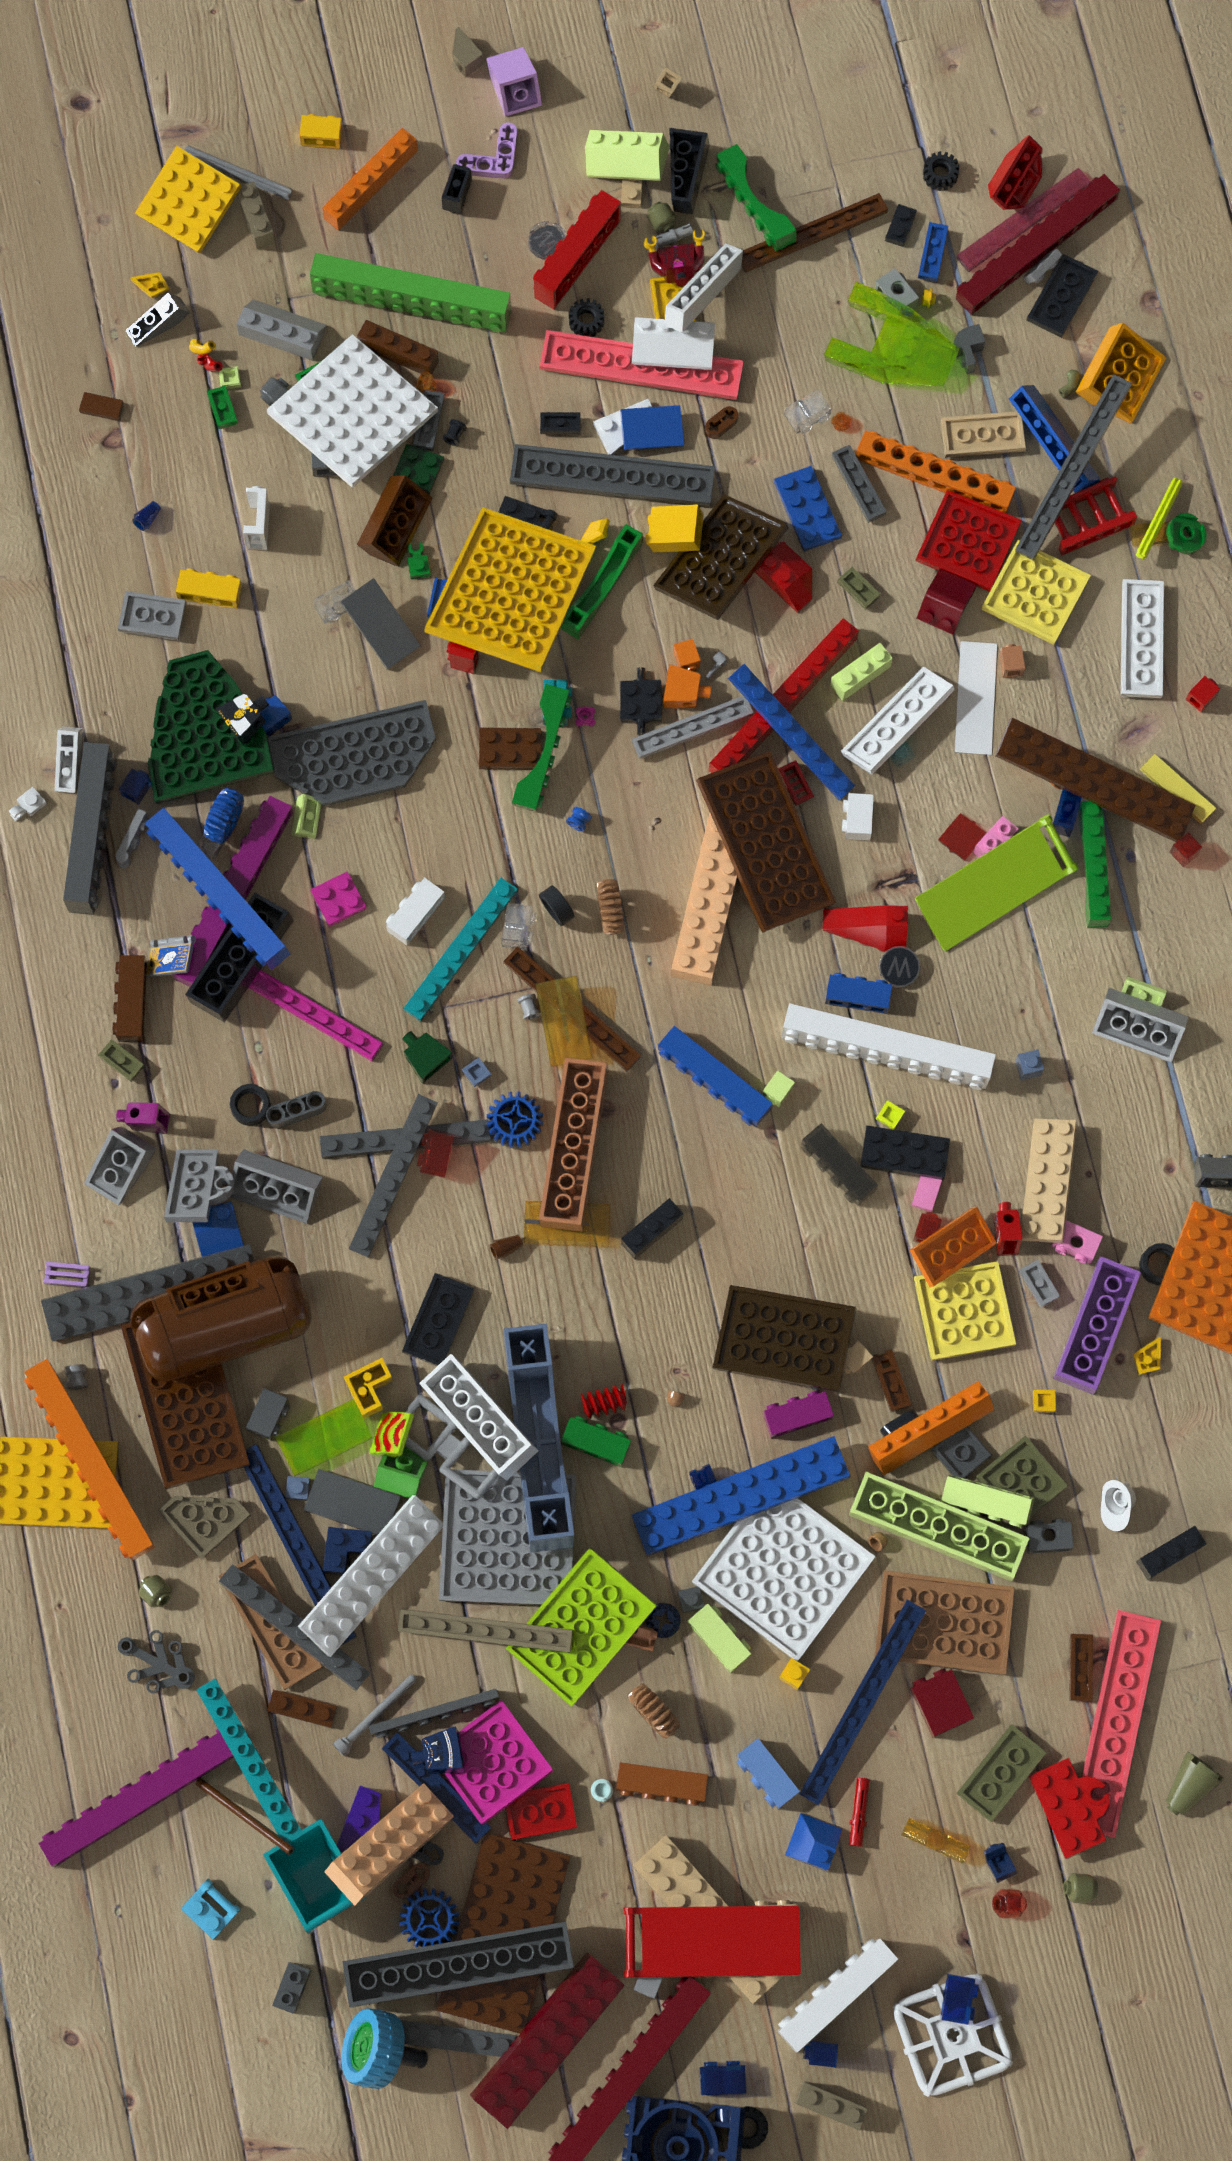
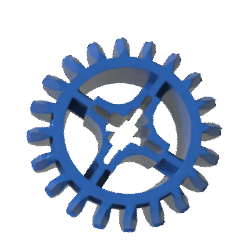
M225 788L217 795L205 820V837L221 844L228 840L242 813L244 806L242 794L234 789Z
M518 1091L516 1097H513L512 1092H509V1098L502 1094L500 1095L501 1102L495 1099V1106H489V1111L492 1113L487 1114V1119L491 1120L487 1122V1127H493L489 1130L490 1135L496 1134L494 1137L495 1141H499L502 1138V1146L506 1145L508 1141L509 1148H513L514 1143H517L518 1148H521L522 1141L529 1145L528 1138L535 1141L536 1136L534 1133H541L539 1127L543 1126V1121L539 1119L543 1118V1113L538 1112L541 1107L540 1105H535L536 1100L534 1098L528 1101V1094L521 1098V1092ZM513 1105L510 1112L500 1114L503 1109ZM520 1106L526 1108L531 1113L532 1118L522 1115L520 1113ZM517 1111V1117L519 1121L515 1123V1126L513 1128L512 1119ZM497 1121L510 1127V1134L504 1132L499 1127ZM531 1125L528 1130L517 1135L519 1128Z
M426 1888L423 1889L424 1896L422 1897L416 1891L415 1896L417 1899L415 1901L409 1896L407 1899L412 1903L410 1907L406 1904L402 1905L404 1909L408 1910L407 1914L400 1913L399 1915L400 1917H406V1921H402L399 1924L400 1926L407 1925V1929L402 1931L403 1935L410 1932L411 1936L408 1937L407 1941L411 1942L414 1938L417 1939L414 1944L415 1947H418L420 1942H423V1947L428 1946V1943H431V1945H436V1942L443 1944L442 1939L444 1938L451 1942L452 1939L448 1936V1933L451 1932L455 1935L457 1933L456 1930L452 1929V1925H460V1922L453 1921V1917L460 1916L459 1912L452 1913L457 1904L448 1905L452 1897L449 1896L446 1900H443L445 1892L441 1891L438 1897L436 1896L435 1888L432 1889L431 1895H428ZM426 1900L440 1902L431 1911L425 1910L420 1905L421 1902ZM414 1909L421 1916V1922L415 1930L411 1924V1916ZM444 1909L448 1913V1924L445 1930L438 1922V1917ZM438 1910L433 1918L438 1928L430 1925V1923L428 1926L424 1925L426 1918L421 1911L430 1915ZM427 1928H433L440 1934L430 1939L419 1936Z

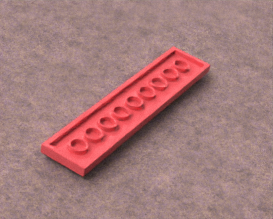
M546 330L540 370L737 400L743 369L742 360L713 356L712 370L633 365V343Z
M1117 1610L1082 1772V1777H1094L1106 1785L1104 1789L1098 1788L1092 1792L1094 1800L1099 1801L1105 1794H1110V1809L1098 1822L1104 1835L1111 1838L1116 1837L1161 1620Z

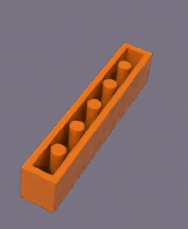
M401 128L322 207L324 220L339 231L418 152L417 139L404 128Z
M977 1381L868 1446L873 1462L882 1474L886 1475L992 1412L994 1407L989 1393Z

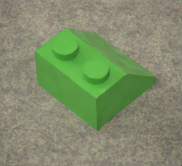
M405 1446L401 1456L392 1458L383 1455L378 1465L373 1487L410 1498L412 1495L417 1496L429 1461L423 1460Z

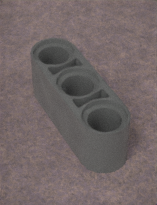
M312 1091L271 1106L266 1112V1117L272 1128L280 1129L323 1113L326 1110L327 1104L321 1092ZM314 1099L322 1100L321 1105L317 1107L312 1106L311 1102ZM295 1106L302 1108L298 1114H293L291 1109ZM275 1113L282 1115V1118L278 1121L271 1120L272 1115Z

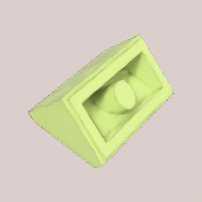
M306 794L297 797L291 831L292 836L316 838L321 804L314 797Z

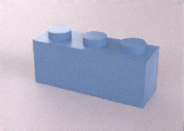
M759 1738L737 1755L739 1760L736 1763L743 1772L748 1770L753 1777L750 1781L757 1790L762 1788L766 1793L764 1799L772 1808L776 1806L779 1809L800 1792Z

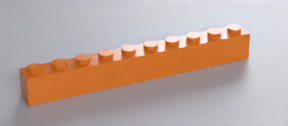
M45 1359L26 1370L27 1378L24 1379L30 1391L34 1389L38 1395L35 1397V1400L40 1409H46L48 1413L45 1416L47 1422L51 1427L55 1426L59 1432L56 1434L61 1446L66 1445L69 1450L66 1453L71 1464L76 1463L79 1471L76 1472L82 1483L87 1482L90 1489L87 1492L93 1502L98 1501L100 1508L97 1510L102 1519H108L111 1524L108 1529L113 1538H119L122 1544L119 1546V1549L125 1558L129 1556L133 1561L154 1549L155 1546L50 1361Z

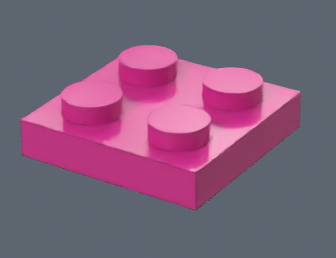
M348 871L310 889L329 927L366 909V905Z

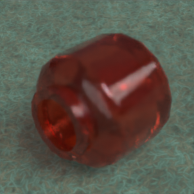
M1001 1889L992 1899L993 1911L1003 1919L1020 1918L1027 1907L1026 1899L1021 1891L1017 1889Z

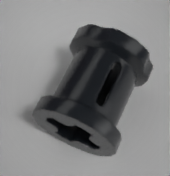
M451 419L449 422L450 427L447 434L443 435V440L452 446H459V439L467 427L463 422Z

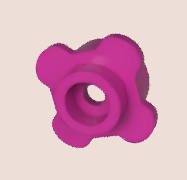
M584 706L576 708L577 719L575 723L577 726L589 725L592 727L595 725V709L593 707Z

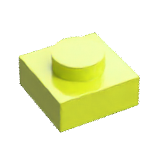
M887 1100L877 1115L876 1120L894 1130L905 1111Z

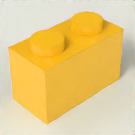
M315 114L302 115L300 127L301 146L340 149L342 136L341 118L336 116H317Z

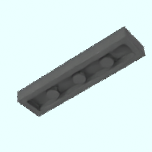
M848 445L832 452L831 456L867 522L869 523L886 515V509L851 446Z

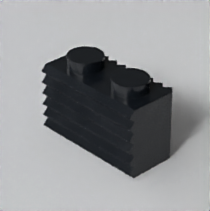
M453 164L441 198L443 210L457 214L461 213L472 182L470 168Z

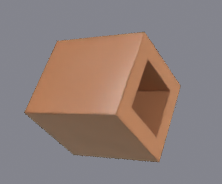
M1009 644L1002 647L999 654L1002 677L1023 676L1025 664L1022 645Z

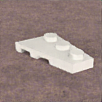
M646 399L624 409L652 407L649 399ZM620 411L593 421V425L609 455H615V452L623 446Z

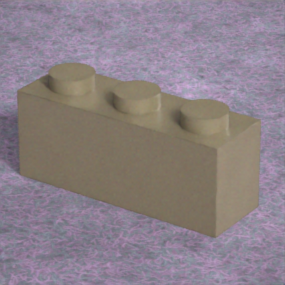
M251 182L241 185L242 187L237 194V199L256 249L275 244L274 233L255 183Z
M803 2081L794 2102L797 2105L857 2130H860L868 2109Z

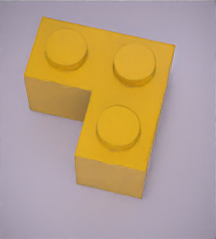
M383 1358L343 1376L363 1419L383 1410L374 1390L393 1381Z

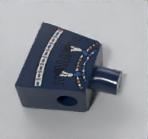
M456 1726L423 1738V1750L411 1752L413 1765L426 1763V1769L430 1774L465 1772L460 1736Z

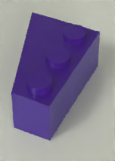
M359 1786L337 1843L340 1852L343 1853L381 1820V1793Z

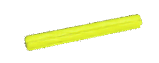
M1172 479L1137 550L1136 556L1142 560L1147 558L1182 487L1183 482L1181 479Z

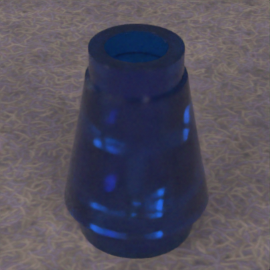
M152 501L134 514L133 524L142 531L149 529L161 507Z

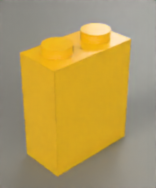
M699 505L651 507V515H648L649 533L646 534V544L649 545L653 553L700 551L704 513Z

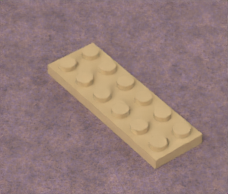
M1034 1118L1021 1223L1022 1241L1064 1242L1077 1131L1076 1120Z

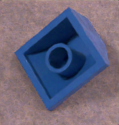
M800 1813L785 1856L827 1872L835 1854L842 1829Z

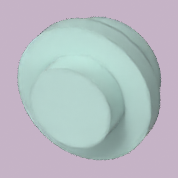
M599 1779L592 1784L591 1794L595 1800L604 1802L611 1798L613 1787L609 1781Z

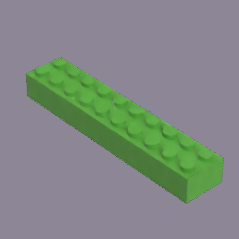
M315 253L310 271L312 292L321 297L330 296L341 301L350 300L360 305L370 304L380 309L389 308L400 313L409 312L415 316H428L435 320H448L454 324L463 323L474 328H487L493 332H506L511 314L510 292Z

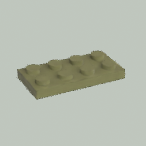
M1011 1724L956 1794L989 1822H992L1046 1752Z

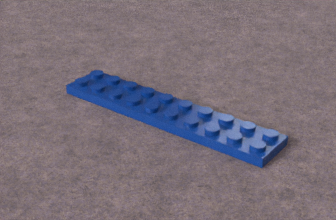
M835 1436L632 1514V1518L646 1555L650 1556L848 1479L850 1474Z

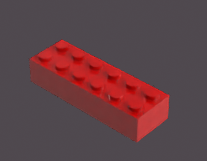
M600 190L597 195L591 198L588 208L581 211L578 221L575 225L572 224L569 227L564 240L561 239L557 243L555 252L547 256L543 268L535 272L533 276L535 299L555 310L620 223L621 201L603 190Z

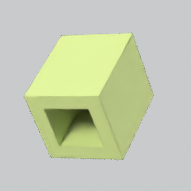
M777 1070L764 1088L762 1095L771 1101L773 1106L780 1107L794 1088L795 1082Z

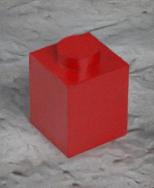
M1204 676L1188 693L1186 701L1202 712L1218 695L1220 688L1213 679H1208Z

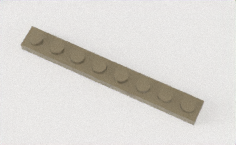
M400 1609L398 1632L571 1652L574 1629Z

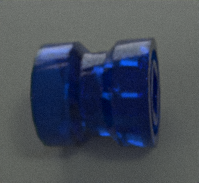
M710 1464L702 1466L700 1470L694 1469L689 1471L696 1491L716 1482Z

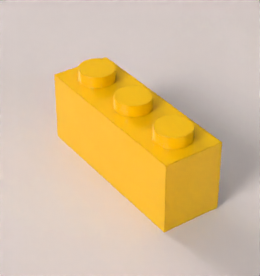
M180 569L176 587L178 599L238 609L242 591L241 579L234 575L220 576L214 572L201 573L194 569Z

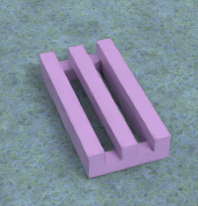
M46 1262L44 1284L86 1288L90 1266ZM51 1268L69 1269V1270H79V1271H85V1272H84V1273H73V1272L51 1271ZM50 1275L83 1278V1282L50 1279Z

